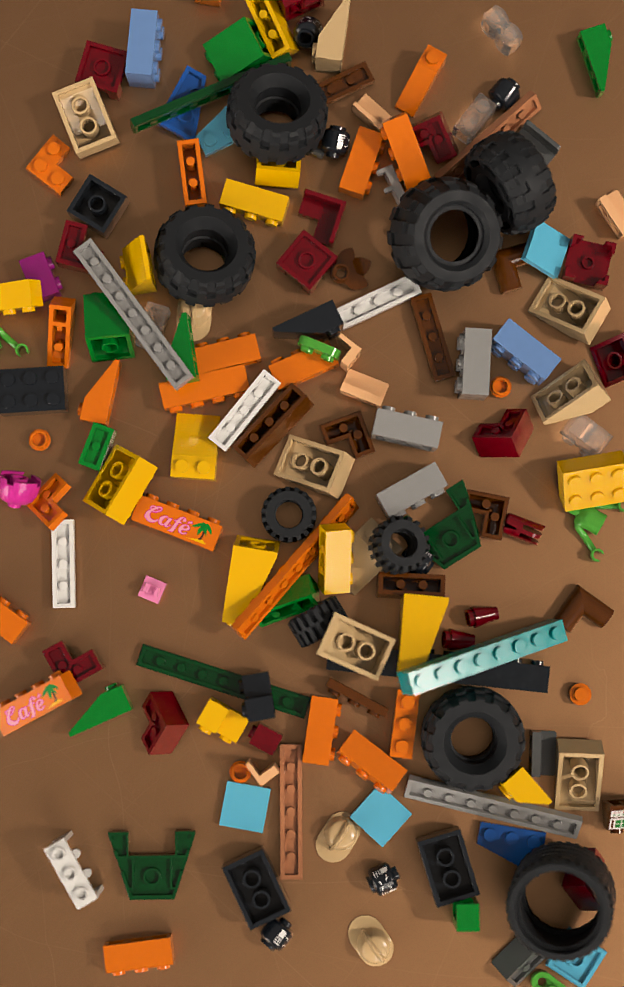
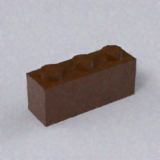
M379 572L377 575L376 598L401 599L404 593L445 597V575L416 573L392 575L390 572Z

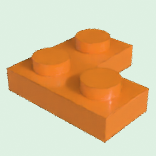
M52 135L26 169L60 196L74 181L70 174L58 166L71 149L56 136Z
M55 472L41 487L34 501L27 505L52 531L68 516L57 503L70 490L71 486Z

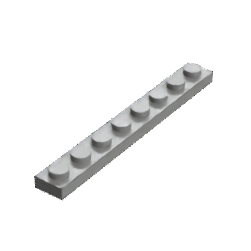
M90 238L73 251L174 389L177 391L194 378L192 373L94 241Z
M410 774L404 791L405 798L577 839L583 822L582 816L529 803H519L513 799L508 800L505 797L476 790L474 792L463 791V789L453 788L443 782Z

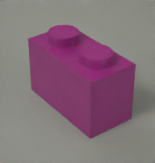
M42 251L19 260L26 279L40 280L43 303L52 300L54 296H62L60 289L63 288L59 276H54L52 269L55 268L51 256L47 257Z

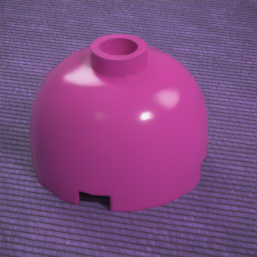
M2 470L0 474V498L7 502V505L11 508H21V505L30 504L38 496L41 486V479L31 474V478L23 476L25 472Z

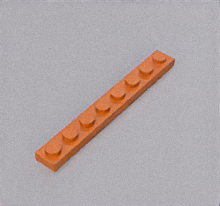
M346 493L337 501L328 515L323 517L315 530L293 552L289 560L279 568L275 576L265 584L256 598L251 600L243 613L235 619L231 626L244 640L247 639L319 555V526L321 524L347 523L359 509L352 496Z

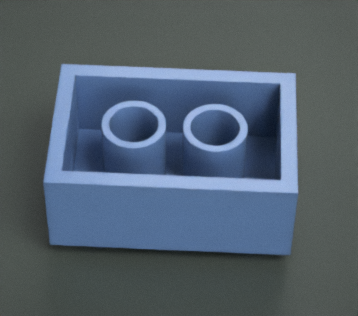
M131 8L125 74L130 87L155 89L156 82H160L158 61H162L163 50L160 40H164L165 29L163 19L159 18L157 10Z
M510 318L492 339L491 353L498 358L503 357L507 360V365L516 372L518 370L525 375L524 378L532 385L536 383L539 386L544 382L561 361L560 357Z

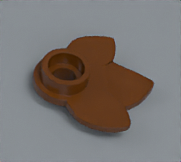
M347 248L338 255L337 263L330 270V277L333 282L345 284L352 290L364 289L368 286V282L363 276L368 272L371 261L361 257L355 258L353 248ZM339 270L344 271L345 275L343 277L337 276Z

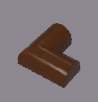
M526 242L497 251L495 256L497 261L493 265V270L501 295L522 289L517 268L529 265L521 260Z
M361 411L319 425L326 446L347 439L354 459H359L375 452Z
M467 489L473 513L483 515L479 536L502 541L503 527L510 497Z
M577 584L553 619H562L565 630L571 633L582 616L599 628L604 627L612 617L614 610Z

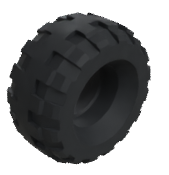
M265 63L260 64V67L257 69L251 68L247 70L231 87L227 101L226 123L227 128L230 129V137L237 147H241L243 153L250 158L254 156L259 159V162L266 164L268 162H275L276 165H285L288 161L294 163L302 160L305 155H309L318 147L327 125V98L317 80L310 74L306 75L303 69L296 66L294 68L286 66V63H278L277 65ZM267 111H279L287 114L294 121L275 123L259 115Z
M512 130L498 131L473 145V148L470 149V152L465 157L464 176L466 180L475 183L480 190H484L494 201V209L500 213L503 226L500 227V232L506 235L518 233L521 235L539 226L549 218V214L552 213L554 206H556L557 197L555 196L556 186L552 179V173L550 168L547 167L542 154L538 152L535 145L526 139L524 135Z
M195 204L185 207L184 211H176L169 216V220L161 225L154 245V270L157 272V278L161 285L168 288L169 294L177 300L181 298L185 300L186 304L191 306L202 304L203 307H214L217 303L222 305L232 301L234 296L240 295L246 288L255 266V241L252 233L250 234L249 230H246L247 225L239 217H233L231 211L222 208V210L214 208L212 204H205L204 207H198ZM196 247H206L216 251L222 257L224 264L214 270H199L186 261L184 254Z
M462 686L461 688L447 691L429 707L430 709L426 716H424L422 723L421 746L429 767L447 785L469 792H474V790L486 791L492 789L493 786L500 782L504 783L510 777L509 775L515 769L517 770L521 763L523 751H525V730L517 711L501 694L483 686ZM481 718L492 729L493 737L490 745L482 753L474 756L459 754L451 742L454 728L465 719Z

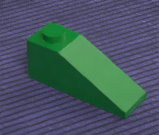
M605 23L581 30L576 38L597 98H600L605 91L611 42L613 41L612 33L609 29L607 30Z
M185 312L181 314L171 346L194 376L188 382L192 383L200 381L191 318Z
M310 574L300 576L260 622L259 625L261 627L303 613L320 603L318 584Z
M116 682L105 687L106 692L99 695L70 730L69 736L72 737L134 709L124 684L118 686Z

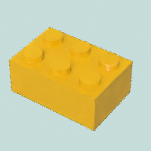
M116 444L82 501L124 525L158 467Z
M622 450L557 461L559 499L565 512L624 502V453Z

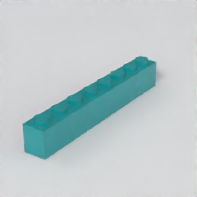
M547 619L398 671L397 676L402 694L417 695L566 642L568 639L563 620Z

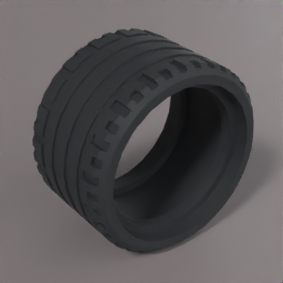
M562 841L549 842L547 845L542 844L534 848L531 853H527L516 868L507 894V919L511 930L515 932V937L529 951H533L535 955H540L544 959H552V961H575L577 958L582 959L584 956L592 954L593 950L596 951L604 943L605 937L607 938L612 926L616 903V888H614L615 882L612 874L608 871V866L604 864L602 859L595 855L596 853L588 850L586 847L579 846L580 844L577 843L573 844L567 841L566 843H562ZM551 871L567 872L579 877L590 886L596 896L599 910L588 923L581 927L573 929L552 927L541 921L531 910L526 898V886L535 877Z

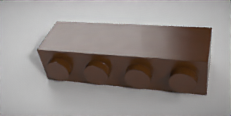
M291 383L232 445V448L255 468L314 404L307 395Z

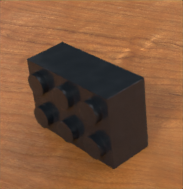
M64 366L0 370V414L2 416L69 413L67 369Z
M458 825L415 838L437 908L480 895Z
M264 845L223 864L222 870L250 930L291 911L290 901Z

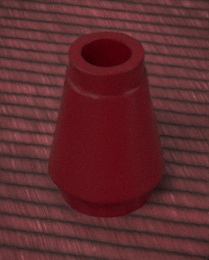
M471 606L470 609L465 610L466 623L468 627L473 626L477 628L498 620V608L496 606Z
M449 628L442 633V647L447 648V650H456L475 645V635Z

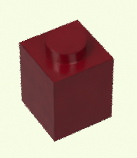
M260 722L258 726H252L248 737L251 738L249 744L273 756L283 734Z

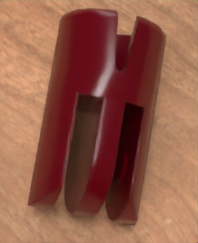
M508 513L503 533L537 546L539 542L536 539H540L542 533L538 530L544 531L545 526Z

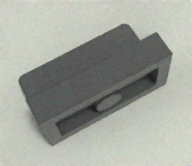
M529 120L524 123L523 128L518 132L535 145V148L544 157L547 166L561 148L559 144Z
M529 731L528 774L531 777L555 775L557 734L555 731Z
M515 937L492 960V964L510 984L517 987L544 958L540 955H535L533 951H529Z

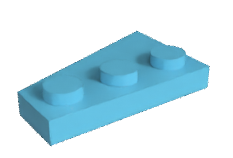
M227 106L196 135L206 157L234 144L230 137V129L227 128L226 123Z

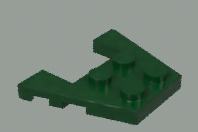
M464 479L446 489L458 510L423 532L425 536H429L426 544L430 545V550L428 551L433 555V561L444 570L482 546Z
M196 830L175 831V854H129V831L108 832V837L111 841L115 858L118 861L121 876L130 900L175 899Z

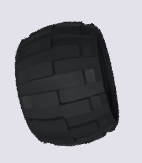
M451 176L432 177L419 182L416 187H411L400 197L401 202L392 209L389 217L391 226L390 231H387V243L392 247L391 256L395 264L404 272L406 278L427 289L447 292L457 291L463 286L468 287L482 279V274L485 271L491 270L497 261L495 256L498 249H502L503 237L500 234V227L503 226L500 213L494 209V201L484 190H480L475 183L463 178ZM457 209L462 210L466 217L468 237L461 254L451 262L440 258L434 252L430 242V232L434 221L442 213Z

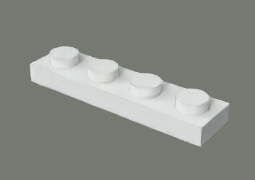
M405 276L337 308L344 323L343 331L408 301L412 297L422 294L419 285L413 283Z
M264 369L208 438L226 452L281 385V382Z
M67 519L63 520L54 531L51 530L53 608H76L75 520Z

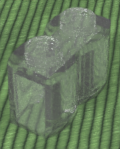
M498 5L493 6L484 13L481 21L484 33L491 39H494L496 47L502 54L509 56L520 47L523 39L520 29L514 23L509 22L507 13Z

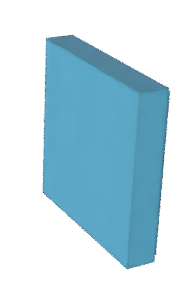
M543 222L530 230L521 260L552 279L558 278L570 239Z
M227 780L219 825L263 833L271 788Z
M374 788L349 817L383 847L412 813L391 794L386 792L382 794Z
M599 946L596 951L593 950L592 954L584 956L582 959L577 958L575 961L566 960V962L547 959L545 965L576 986L586 987L607 954V951Z

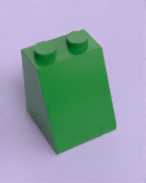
M245 16L203 44L206 51L204 53L205 57L215 69L214 75L218 81L272 59L255 20Z
M103 292L84 294L85 340L92 362L135 358L133 332Z

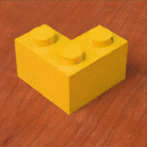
M212 696L196 723L200 725L199 729L209 735L212 732L215 734L218 732L221 734L219 736L220 739L231 744L232 741L237 743L248 724V718H243L242 713Z

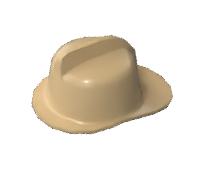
M180 298L177 304V326L181 314L186 312L191 318L194 341L201 340L210 331L212 307H203L202 304L191 306Z
M338 812L333 814L319 833L316 840V850L323 860L330 863L343 860L357 842L360 835V826L349 817L351 813Z
M361 915L351 922L348 929V938L360 958L371 966L386 964L393 955L394 945L381 923L369 915Z

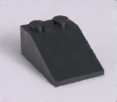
M330 300L272 327V332L275 339H299L303 335L315 340H324L326 338L333 340L343 331L344 323L333 300Z

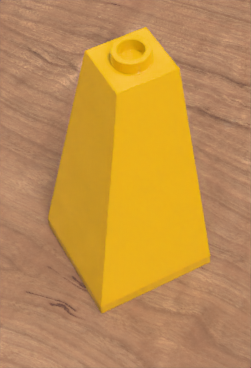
M243 535L236 536L232 551L222 622H226L227 625L231 626L235 619L249 606L251 600L260 593L277 558L280 546L279 541Z
M404 593L400 601L397 672L427 662L449 603V597Z

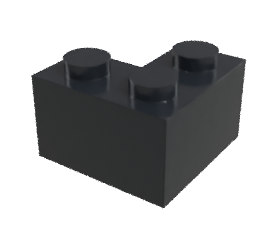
M269 670L242 675V680H239L238 683L240 694H245V702L241 704L243 718L247 717L248 722L275 718L276 712Z

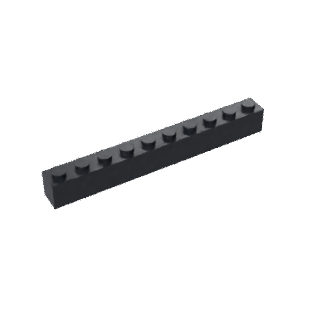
M431 649L427 661L455 651L443 650V654H434L435 649ZM391 650L381 673L382 676L397 677L398 650ZM518 658L451 683L548 693L550 666H545L544 661L531 660V664L522 663V659ZM327 659L326 670L358 673Z

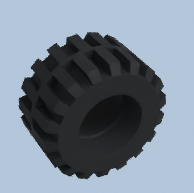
M296 487L276 489L275 492L268 495L261 511L262 523L266 531L274 539L285 543L304 539L315 526L317 517L316 506L312 498L305 491ZM293 502L300 507L302 519L297 526L285 528L278 523L276 511L281 504Z
M397 516L380 523L378 527L374 528L372 531L374 535L369 537V541L372 544L368 546V551L373 552L370 557L371 560L376 559L375 565L383 567L381 571L385 573L390 571L392 575L398 573L400 575L412 571L424 563L422 560L428 556L425 551L430 550V545L426 544L429 536L424 535L423 532L426 529L419 527V521L412 522V517L409 516L405 518ZM393 533L401 535L407 542L408 551L404 558L397 556L391 549L390 538Z
M336 596L326 598L290 620L288 626L301 647H308L324 637L334 612L348 618Z

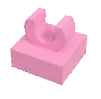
M146 575L138 596L159 604L167 583Z

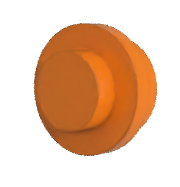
M497 376L490 382V392L497 398H504L511 391V383L506 377Z
M36 429L30 434L29 444L34 450L43 451L50 446L51 437L47 431Z
M583 683L574 684L569 690V698L576 705H585L591 699V690Z
M239 760L231 765L229 773L233 781L244 783L251 777L252 773L246 767V761Z

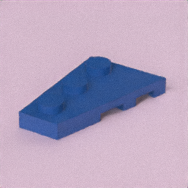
M187 65L167 103L204 88L206 76ZM201 106L158 125L184 140L195 139Z
M480 820L476 843L518 866L527 853H531L534 848L545 844L546 832Z

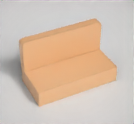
M367 94L358 102L354 101L351 107V112L371 130L380 133L379 128L383 127L382 121L392 117Z
M615 190L609 195L605 194L600 197L595 205L617 238L620 239L624 236V199L619 191Z
M340 333L337 343L348 351L341 360L340 368L348 372L359 358L362 349Z
M349 369L339 393L380 408L389 384Z
M248 758L245 763L260 786L264 785L280 771V767L275 761L262 771L258 769L251 758Z

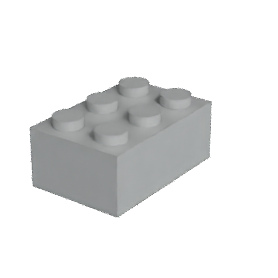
M466 327L457 337V350H460V355L456 359L455 370L459 372V377L455 380L454 393H458V399L484 401L489 396L492 329Z
M382 406V408L377 409L371 439L431 452L436 451L443 422L438 421V417L426 415L425 418L418 417L416 412L404 410V413L395 412L396 408L390 406Z
M433 462L375 495V499L388 520L391 517L404 516L407 514L405 510L409 507L414 510L426 503L424 499L429 496L431 499L438 497L445 492L444 488L448 484L436 462Z

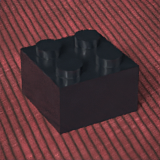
M89 174L66 211L71 218L88 225L89 229L107 239L130 202L126 195Z

